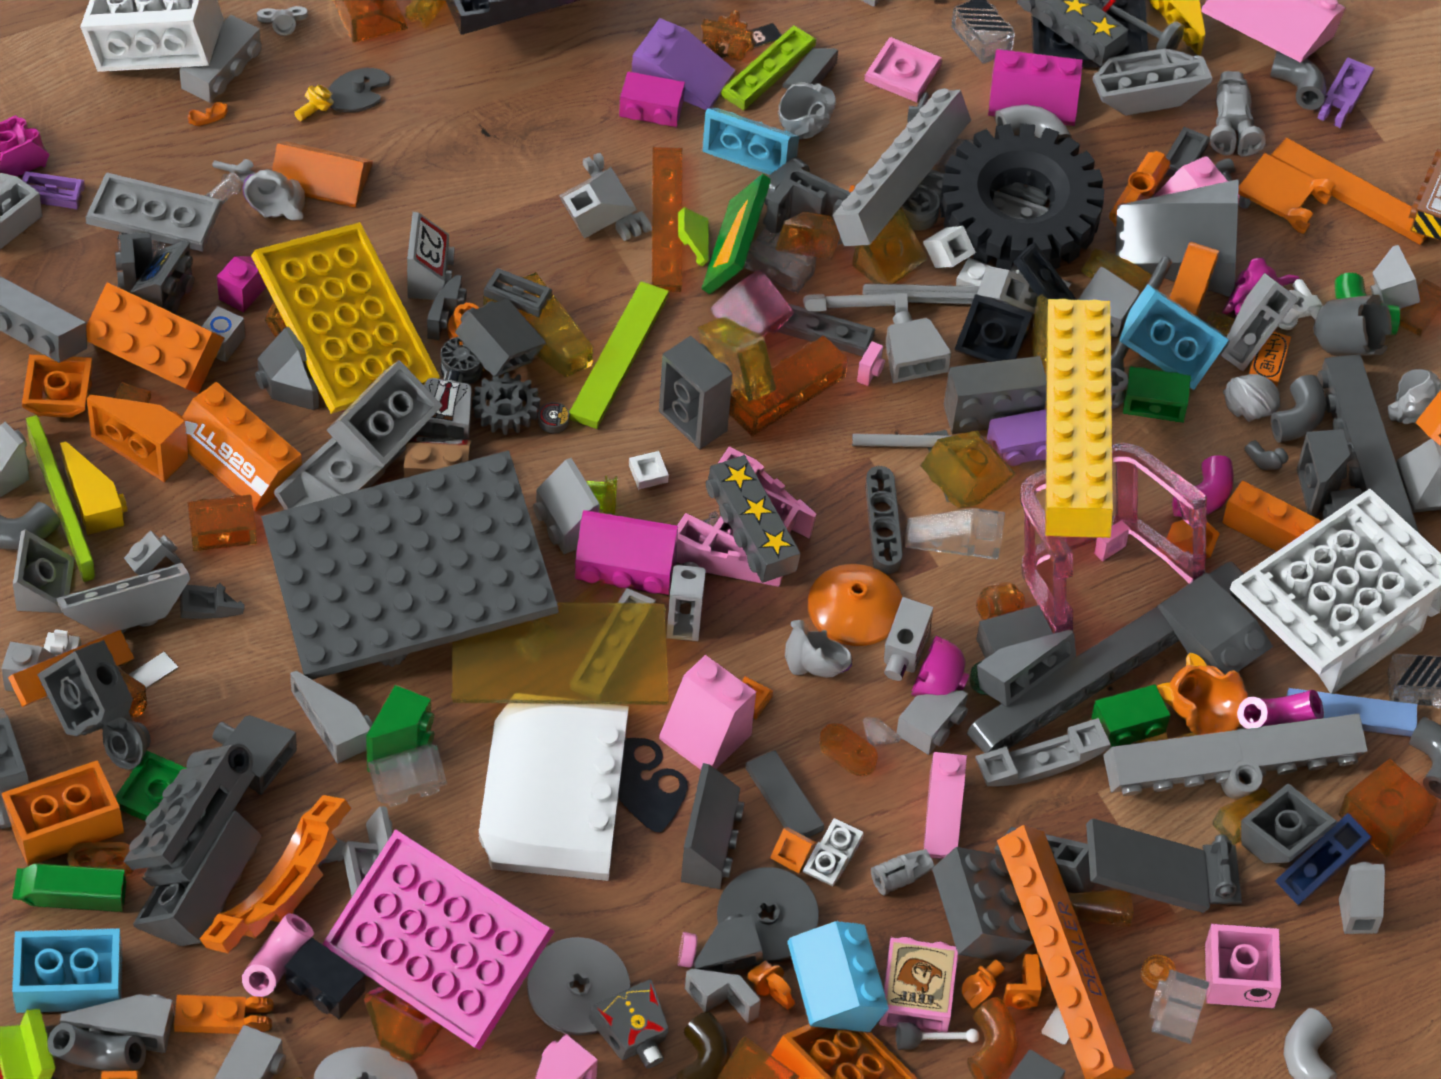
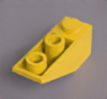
M1149 0L1152 7L1157 9L1166 19L1168 25L1177 21L1185 26L1182 37L1184 43L1191 47L1197 55H1200L1205 39L1200 1Z

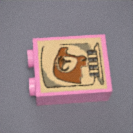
M891 937L883 989L889 1009L880 1019L879 1025L896 1028L898 1022H910L917 1025L920 1031L948 1032L958 955L955 946H949L943 942H920L909 937Z

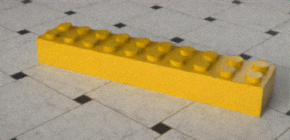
M1048 299L1045 536L1111 538L1113 491L1110 301L1095 299Z

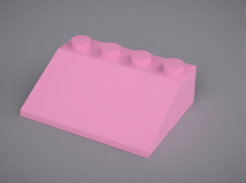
M1207 0L1201 12L1301 63L1334 37L1346 7L1338 4L1337 0Z

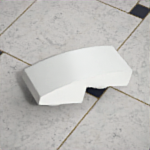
M834 818L821 843L818 842L803 869V873L834 886L864 837V832Z

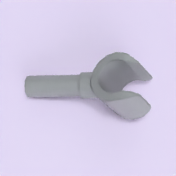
M244 159L238 165L214 160L212 165L213 168L233 173L235 178L244 183V180L249 175L255 173L250 170L254 165L248 159Z

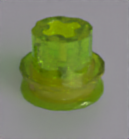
M605 475V481L586 480L600 504L599 510H603L605 514L611 513L615 515L618 476L610 479Z

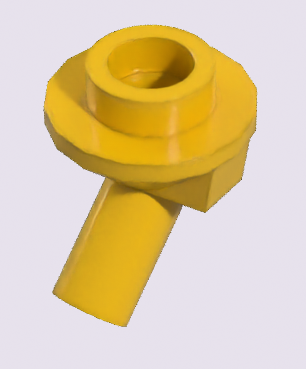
M320 84L316 87L309 86L305 96L310 101L296 110L294 114L299 121H303L318 109L327 111L334 103L331 98L332 93Z

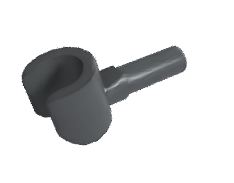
M928 93L922 94L918 106L908 107L907 123L912 121L920 108L927 103L929 99Z

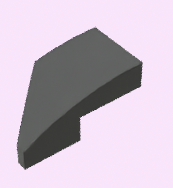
M221 583L217 584L216 588L186 585L180 594V618L210 619L243 614L245 605L241 601L237 603L225 592L226 588Z

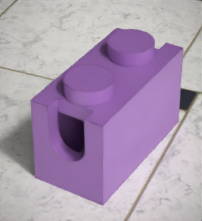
M1046 409L990 420L987 441L998 467L1017 466L1024 462L1046 460Z

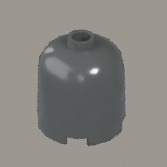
M1379 295L1330 300L1318 312L1313 326L1314 334L1322 349L1333 356L1357 354L1361 356L1382 355L1388 348V345H1384L1386 334H1391L1392 332L1388 306L1380 304Z

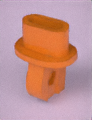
M996 959L987 968L979 966L977 968L978 972L966 978L962 984V996L972 1010L981 1005L991 995L997 985L995 979L1005 970L1003 965Z
M764 961L748 973L747 978L754 984V991L758 995H771L787 1010L795 1005V1000L791 995V988L783 979L784 970L779 965L772 966L767 961Z

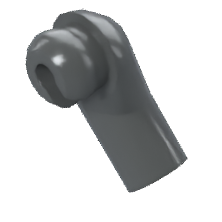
M1256 440L1251 441L1244 448L1245 452L1262 470H1278L1282 468V464H1285L1289 458L1283 448H1277L1274 452L1265 451Z

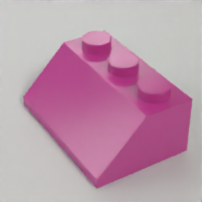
M996 49L988 115L995 116L997 110L1011 106L1032 105L1042 107L1054 113L1064 125L1075 126L1083 60Z
M583 510L575 558V579L584 580L588 583L596 582L619 588H631L653 594L669 595L673 568L677 564L678 526Z

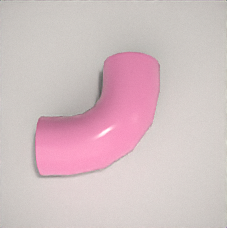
M286 914L256 953L242 976L243 986L249 994L256 997H264L274 990L285 973V965L314 934L311 926L304 919L295 914Z

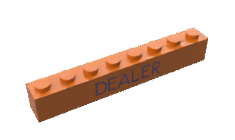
M1022 825L998 839L997 842L1085 1079H1124L1135 1073L1046 834L1044 831Z

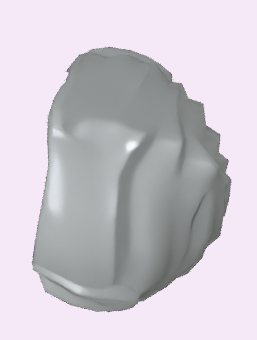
M1259 374L1232 378L1227 383L1226 389L1223 390L1229 411L1237 417L1243 415L1248 422L1260 419L1261 417L1271 416L1280 407V394L1277 387L1268 378Z

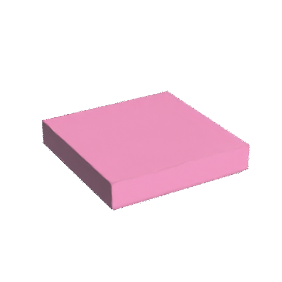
M890 37L865 74V82L918 102L941 66L942 58Z

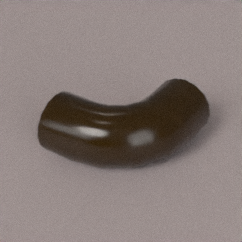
M703 1012L693 1018L684 1029V1035L697 1051V1058L676 1074L677 1079H724L730 1066V1041L721 1024L711 1012Z

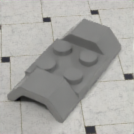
M332 437L274 490V494L284 510L369 488L385 474V469L406 450V446L404 445L381 468L349 454Z

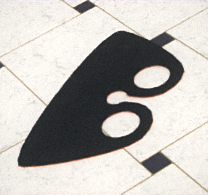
M625 738L618 799L645 827L653 832L661 833L679 810L688 789V782L679 771L668 768L653 773L652 778L649 780L642 779L641 773L643 771H651L661 763L663 759L662 750L657 743L646 738ZM641 746L651 747L655 752L654 760L650 763L637 761L634 756L636 749ZM666 775L674 776L679 781V788L672 793L664 792L658 786L659 780Z

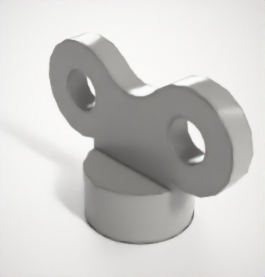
M300 6L290 7L286 10L266 8L257 12L258 21L264 23L272 22L274 31L279 35L291 34L296 27L295 21L306 19L308 16V10Z

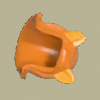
M1189 653L1186 657V666L1174 675L1170 683L1156 686L1163 701L1169 704L1179 717L1186 720V725L1194 734L1204 735L1226 732L1243 727L1238 719V708L1243 700L1247 699L1248 693L1243 685V678L1235 670L1225 674L1214 666H1208L1197 654Z

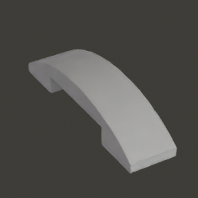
M1099 718L1068 727L1067 735L1009 752L1007 747L977 755L976 762L987 786H1009L1043 779L1072 769L1105 752L1110 748L1111 744Z

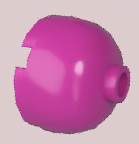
M936 635L928 650L930 654L928 653L923 661L912 688L911 695L914 697L924 694L947 695L952 691H960L964 689L969 674L964 672L966 661L963 652L952 642Z

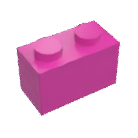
M627 71L620 96L619 117L677 127L684 102L685 82Z

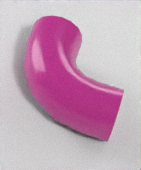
M1215 455L1206 458L1201 463L1203 481L1199 485L1175 486L1172 497L1174 516L1193 517L1199 514L1208 515L1224 505L1232 493L1234 473L1232 461L1229 457Z
M1315 690L1271 699L1249 697L1243 700L1238 708L1239 722L1247 729L1322 719L1324 717L1322 701Z

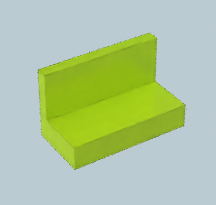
M40 1009L26 1010L20 1025L0 1027V1067L3 1079H51L56 1068L53 1056L48 1049V1037Z

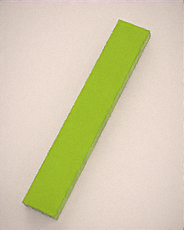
M640 281L569 411V420L598 429L666 303L669 294L668 290Z
M37 415L26 418L28 437L83 582L93 580L95 577L93 558L42 424Z

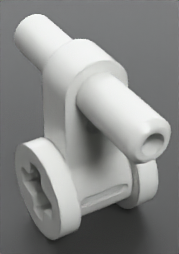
M1298 279L1293 283L1295 290H1289L1298 297V300L1278 325L1282 329H1293L1298 323V318L1312 315L1316 321L1318 312L1323 306L1317 295H1312L1302 279Z

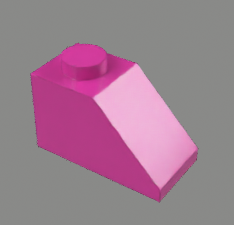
M235 256L217 275L218 299L242 312H245L266 288L251 256Z

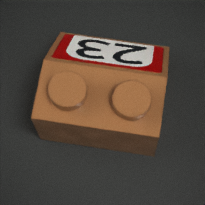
M412 437L406 443L404 478L470 461L471 440Z

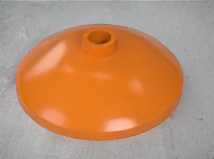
M844 564L825 571L815 580L809 591L808 612L815 627L820 632L826 630L827 636L831 640L844 645L867 646L878 643L888 637L903 597L896 583L884 572L867 565Z

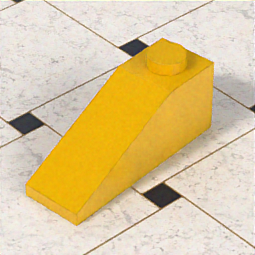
M60 443L63 465L86 534L89 535L124 526L123 513L128 512L124 494H117L114 482L69 443Z

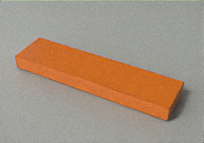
M121 629L9 676L8 679L21 706L24 707L48 697L37 674L76 650L104 640L117 667L135 659Z

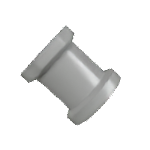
M1111 368V377L1113 376L1111 383L1112 409L1118 408L1124 402L1125 394L1123 390H1125L1128 384L1127 375L1122 370Z

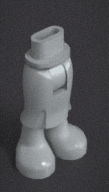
M1224 71L1221 73V79L1217 84V126L1211 132L1210 143L1212 148L1218 153L1226 156L1231 155L1236 146L1235 130H1237L1238 154L1240 156H1250L1263 149L1265 146V134L1261 128L1253 126L1251 93L1247 81L1243 78V74L1241 72Z

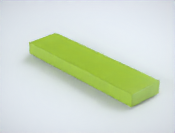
M793 25L722 89L721 96L740 109L745 110L816 46V39Z

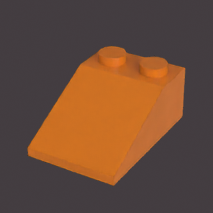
M92 394L87 397L91 437L162 482H165L188 459L185 420L179 413L169 411L157 404Z

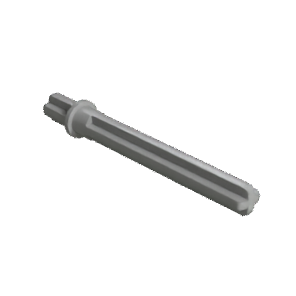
M864 284L863 295L907 293L908 303L972 304L980 286Z

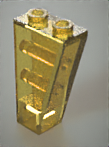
M536 272L522 277L547 287ZM524 291V292H526V293H529V294H531V295H534V296L540 298V296H537V295L532 294V293H530V292ZM553 293L551 299L547 300L545 309L542 308L540 317L517 309L546 342L537 357L565 377L592 366L593 345ZM483 295V306L490 301L498 302Z
M722 316L697 327L701 343L709 349L710 353L720 363H725L730 368L733 374L732 384L748 401L776 390L765 339L761 335L727 316Z

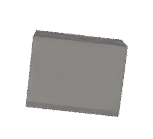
M26 529L21 531L13 579L17 611L63 613L56 598L68 596L70 593L75 558Z

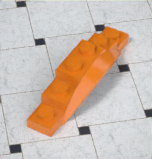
M322 795L308 812L304 813L286 850L265 880L236 907L219 913L214 918L212 925L200 937L205 948L229 953L231 949L238 945L243 935L256 938L266 929L270 921L280 923L286 914H293L295 908L306 895L312 892L314 886L323 876L317 865L328 856L329 851L337 843L332 831L341 824L342 819L351 810L346 799Z

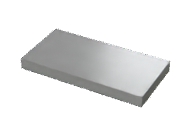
M106 172L86 215V224L127 234L151 233L152 240L169 244L186 241L190 243V249L203 252L221 211L222 200Z

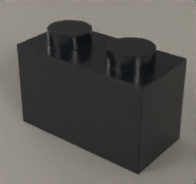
M312 937L285 965L286 983L289 989L299 996L305 995L313 1001L314 1005L322 1013H330L339 1020L366 991L365 974Z

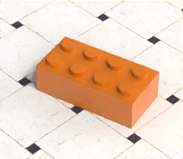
M108 282L86 325L87 342L198 394L225 339L221 335Z

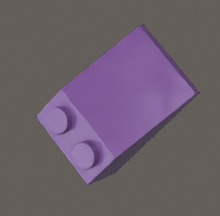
M661 18L658 19L632 57V72L685 82L684 101L704 110L712 108L721 95L722 89L731 81L736 71L688 30Z

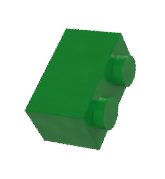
M1130 366L1128 384L1125 389L1123 414L1184 423L1189 400L1191 375Z
M1154 684L1095 700L1091 719L1099 718L1111 748L1130 745L1135 741L1146 738L1156 739L1167 731L1170 713Z

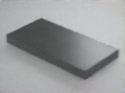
M1094 818L1086 823L1091 882L1201 913L1210 908L1204 850Z

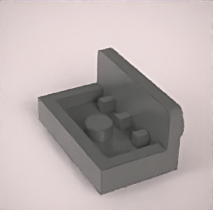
M151 233L120 235L121 252H115L117 271L123 270V272H117L119 288L130 292L136 284L137 278L141 277L153 259Z

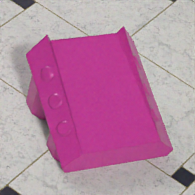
M16 115L0 122V173L18 177L24 174L25 171L29 172L39 166L45 168L50 154L43 146L39 131L34 128L28 129L26 120Z

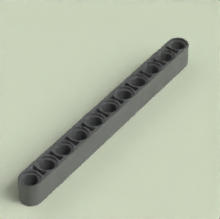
M1232 561L1209 573L1238 603L1241 602L1230 588L1232 582L1244 573ZM1157 606L1063 665L1009 706L1000 704L978 718L968 729L967 735L983 753L1003 747L1009 749L1180 640Z

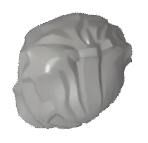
M798 82L791 85L779 103L778 115L782 127L785 131L798 135L799 139L813 137L829 125L830 117L836 105V97L829 87L822 86L819 83L814 85Z
M1413 369L1405 373L1398 384L1399 391L1396 394V402L1388 406L1389 419L1403 424H1417V419L1441 390V380L1438 376L1432 373L1431 370Z

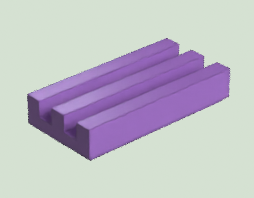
M25 171L22 179L39 192L41 204L78 209L79 200H81L82 191L85 188L84 180Z

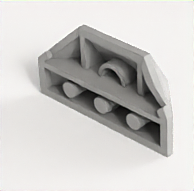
M1165 48L1111 57L1093 75V82L1101 100L1125 116L1181 106L1210 84L1213 79L1202 56L1195 55L1193 57L1183 52Z
M179 563L171 567L154 570L146 574L133 576L56 599L65 616L99 634H111L120 629L124 633L127 628L137 625L150 626L155 624L158 619L165 618L189 582L190 575L183 563Z

